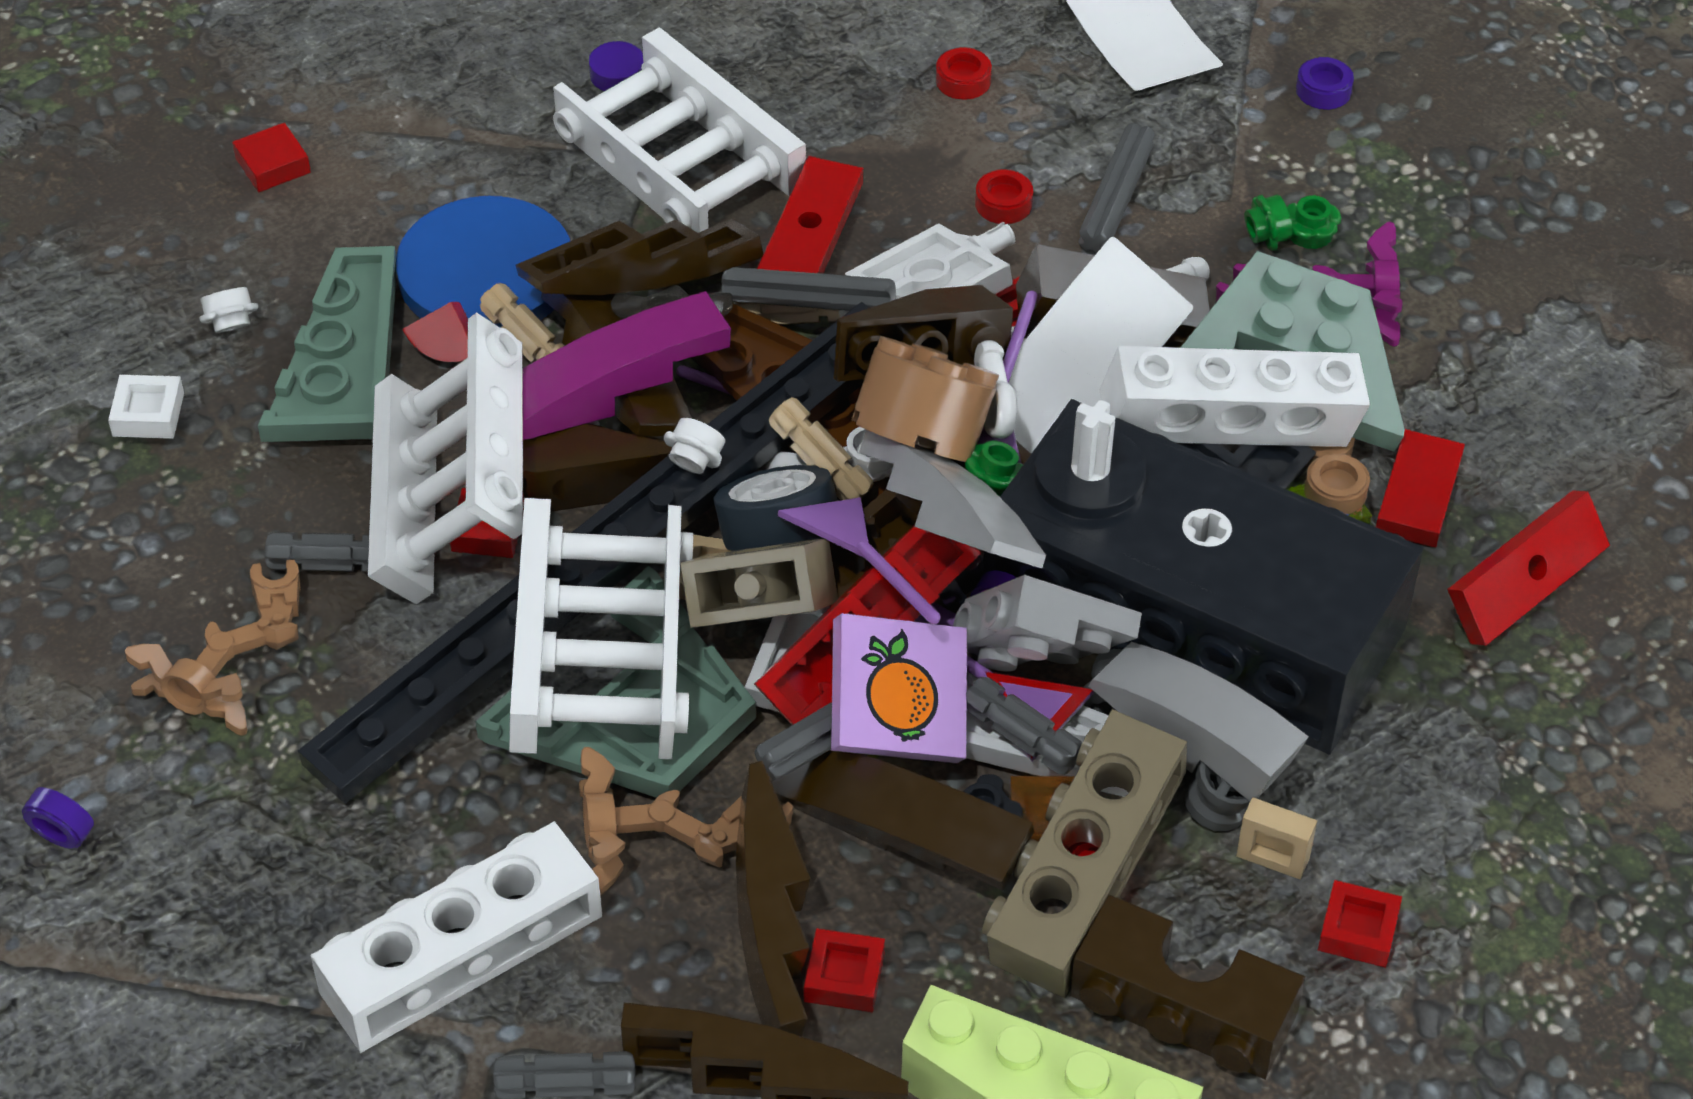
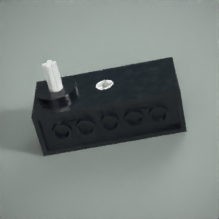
M1071 399L1000 496L1019 516L1045 553L1046 558L1043 567L1039 568L984 551L983 574L987 571L995 570L1006 572L1017 578L1027 575L1141 612L1138 638L1110 649L1123 650L1131 642L1164 651L1200 666L1238 686L1275 710L1309 736L1304 744L1331 755L1406 629L1424 547L1407 541L1395 533L1386 532L1350 517L1336 508L1324 506L1291 492L1279 484L1265 481L1232 467L1220 459L1206 456L1175 443L1161 434L1149 432L1116 418L1110 414V404L1106 401L1098 400L1094 407Z

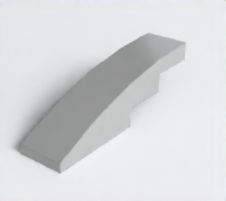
M866 430L859 453L894 464L886 489L922 501L914 527L992 554L1039 568L1043 567L1046 558L1043 550L1019 516L985 482L949 458L936 455L934 452L916 444L915 447H911Z

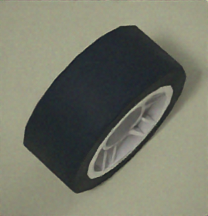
M791 465L754 472L723 486L714 496L722 539L726 549L730 551L821 539L822 537L778 517V511L837 501L833 477L829 470L815 465Z

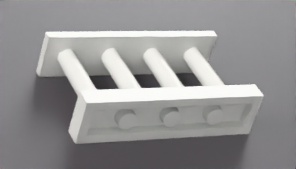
M660 27L642 37L644 62L642 70L587 102L563 82L553 87L555 102L553 121L559 135L566 142L577 145L660 215L665 223L678 220L697 233L709 228L708 211L760 179L772 182L786 195L790 196L806 162V144ZM652 90L661 92L672 101L670 104L623 131L605 118ZM688 119L694 122L697 121L708 130L707 133L659 161L641 148V146ZM723 149L734 151L745 160L744 163L695 192L677 178Z
M477 312L468 318V358L423 390L413 388L393 374L375 385L368 577L414 604H418L433 594L434 553L481 521L486 522L512 539L522 534V342L516 339L510 331L498 327ZM467 389V404L437 425V410ZM467 435L466 452L436 472V456ZM466 484V501L435 521V504Z
M524 498L510 707L509 752L537 753L538 727H552V721L659 725L658 759H672L674 733H687L689 693L676 692L680 562L690 560L693 556V533L681 532L682 506L668 505L666 538L562 533L563 526H550L551 499ZM561 559L665 564L664 590L559 585L560 578H547L548 565H561ZM558 611L663 616L662 643L556 639L557 632L544 631L545 617L558 618ZM555 665L661 670L660 698L553 694V687L541 686V672H555Z

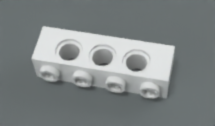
M1118 346L1099 389L1101 400L1110 404L1111 415L1149 432L1161 434L1175 443L1347 447L1370 406L1359 353Z
M555 821L534 833L521 834L513 839L505 849L475 865H467L457 869L443 883L415 898H407L395 903L381 917L353 932H344L333 937L322 949L311 954L319 993L359 1052L362 1053L601 918L599 878ZM514 895L524 896L519 899H506ZM455 928L464 929L463 931L457 933H446L447 931ZM393 962H405L397 967H384Z

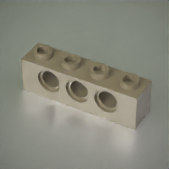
M1113 709L1100 731L1095 728L1090 729L1079 749L1076 764L1080 768L1070 786L1061 783L1050 800L1045 817L1049 824L1039 842L1030 839L1018 858L1014 871V876L1018 880L1008 898L998 896L987 913L982 933L987 935L990 964L1063 998L1066 997L1071 988L1074 958L1108 895L1120 897L1186 774L1187 741ZM1108 787H1119L1128 792L1125 797L1115 800L1103 798L1098 793ZM1079 842L1091 843L1099 848L1095 853L1088 856H1076L1067 851L1071 845ZM1050 898L1062 900L1068 905L1063 911L1055 914H1046L1035 908L1039 902Z

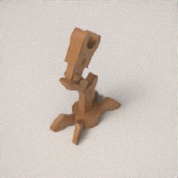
M286 560L287 573L284 577L277 580H269L263 576L261 563L252 565L250 569L252 593L255 597L261 619L228 632L221 631L215 622H210L205 629L206 648L196 661L183 658L177 660L172 666L160 644L128 646L125 649L127 661L139 670L150 668L152 671L151 674L131 685L132 694L135 696H146L154 691L158 697H165L169 703L185 713L197 715L204 712L210 717L225 718V724L228 729L240 736L246 735V715L240 700L243 696L240 678L237 673L216 678V676L227 661L231 660L236 654L264 645L278 650L298 640V626L292 623L293 617L299 616L301 590L299 569L295 560Z
M584 747L581 750V773L588 776V779L579 781L580 797H583L582 808L585 840L589 858L596 865L592 870L599 878L600 895L604 894L616 882L623 871L624 864L618 855L625 849V842L617 837L616 834L653 830L666 832L693 847L699 860L717 867H722L723 854L737 849L741 796L722 813V816L714 824H705L676 809L680 798L678 790L667 791L659 795L651 804L615 807L613 789L609 788L615 775V767L603 755L591 747ZM787 802L781 805L790 826L793 806Z

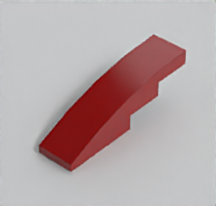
M913 526L882 557L931 605L940 597L938 594L967 568L981 552L975 547ZM873 566L827 609L754 683L757 689L791 725L832 702L834 618L843 613L914 622L921 615Z

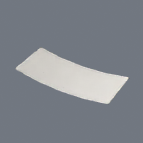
M1066 0L1085 32L1109 64L1135 91L1223 66V63L1198 38L1170 0Z
M1115 237L1108 239L1021 345L1008 384L1014 389L1017 397L1015 437L1030 453L1034 451L1071 399L1094 407L1098 400H1101L1099 389L1118 346L1162 347L1193 310V305Z

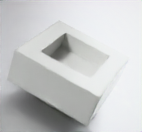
M119 375L108 420L112 436L174 439L184 396L181 377Z

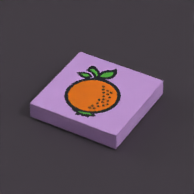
M843 613L834 618L831 751L959 763L966 759L967 628Z

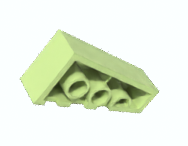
M930 985L902 1044L901 1078L909 1081L908 1092L919 1099H1201L1203 1093V1086Z

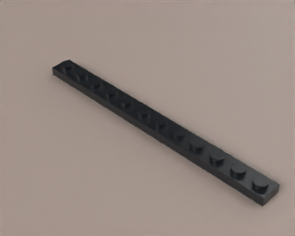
M860 302L857 306H855L843 317L863 311L870 307H868L863 302ZM837 321L707 424L718 431L725 439V444L720 452L722 460L717 468L706 466L703 473H693L676 465L668 455L571 533L666 538L668 505L682 506L681 531L715 505L714 496L720 488L743 476L754 473L793 441L790 437L784 440L769 424L771 414L779 405L791 397L798 399L811 413L807 419L813 424L863 384L864 380L837 382L834 379ZM561 559V565H548L547 578H560L559 585L613 587L642 563ZM519 575L298 750L302 766L346 804L513 668ZM558 611V618L545 617L544 631L558 632L581 612Z

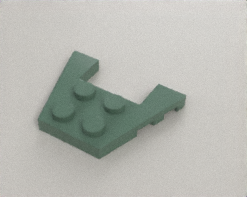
M1257 251L1181 346V348L1203 349L1235 348L1238 350L1359 353L1370 406L1352 438L1395 452L1404 437L1405 429L1369 289Z
M648 566L624 588L664 590V585L658 573ZM679 602L676 692L689 693L687 733H674L672 759H658L659 725L552 721V727H538L537 753L519 754L581 773V750L584 747H591L603 755L615 767V775L611 783L658 797L671 790H678L680 792L755 720L756 701L714 646L708 647L693 627L690 628L688 612ZM611 614L613 619L649 643H662L663 616ZM624 668L596 695L660 698L661 670ZM512 689L475 722L477 737L480 740L509 750Z

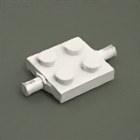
M1005 222L999 223L998 226L979 236L957 234L938 223L846 272L845 275L891 279L896 285V299L925 289L983 285L989 291L996 294L1013 285L1010 264L993 254L1014 245L1015 235L1011 227L1005 224ZM839 310L840 318H842L849 311Z

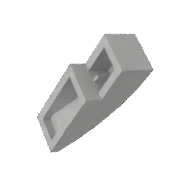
M1134 642L1127 645L1092 679L1088 686L1118 712L1187 741L1186 769L1190 773L1202 761L1248 801H1251L1252 797L1259 798L1291 764L1309 737L1275 710L1238 686L1193 663L1164 651Z

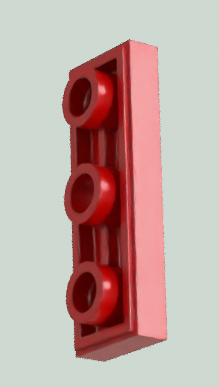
M808 156L757 269L824 274L862 187L864 168Z
M1572 490L1447 589L1470 644L1488 645L1610 546L1588 491Z

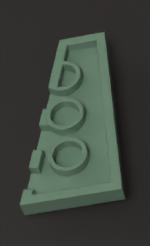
M395 246L335 248L312 300L313 312L307 326L301 325L294 341L295 353L288 369H282L274 387L276 397L270 410H264L259 421L258 430L261 442L373 439L375 385L388 377L390 371L397 274Z

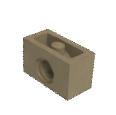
M824 538L707 554L680 562L690 628L813 612L830 606L838 600L829 540Z

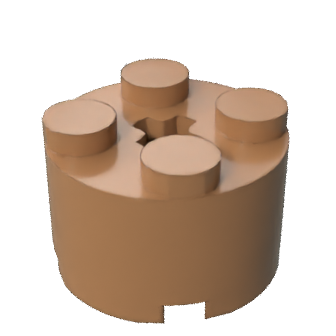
M880 336L855 405L852 421H856V425L893 441L915 447L916 444L935 449L934 454L966 462L978 444L997 389L995 386L999 374L968 363L960 365L947 360V354L922 345L912 343L911 346Z

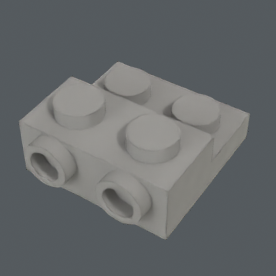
M1023 575L965 599V602L961 605L955 616L953 626L967 628V652L977 655V662L993 670L1014 671L1017 669V665L1031 660H1048L1060 664H1076L1079 662V658L1090 654L1108 653L1111 647L1138 638L1142 613Z

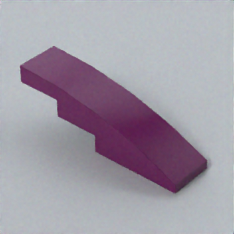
M704 291L646 309L593 331L529 364L522 369L523 440L615 416L616 396L672 382L673 362L730 347V326L708 293Z

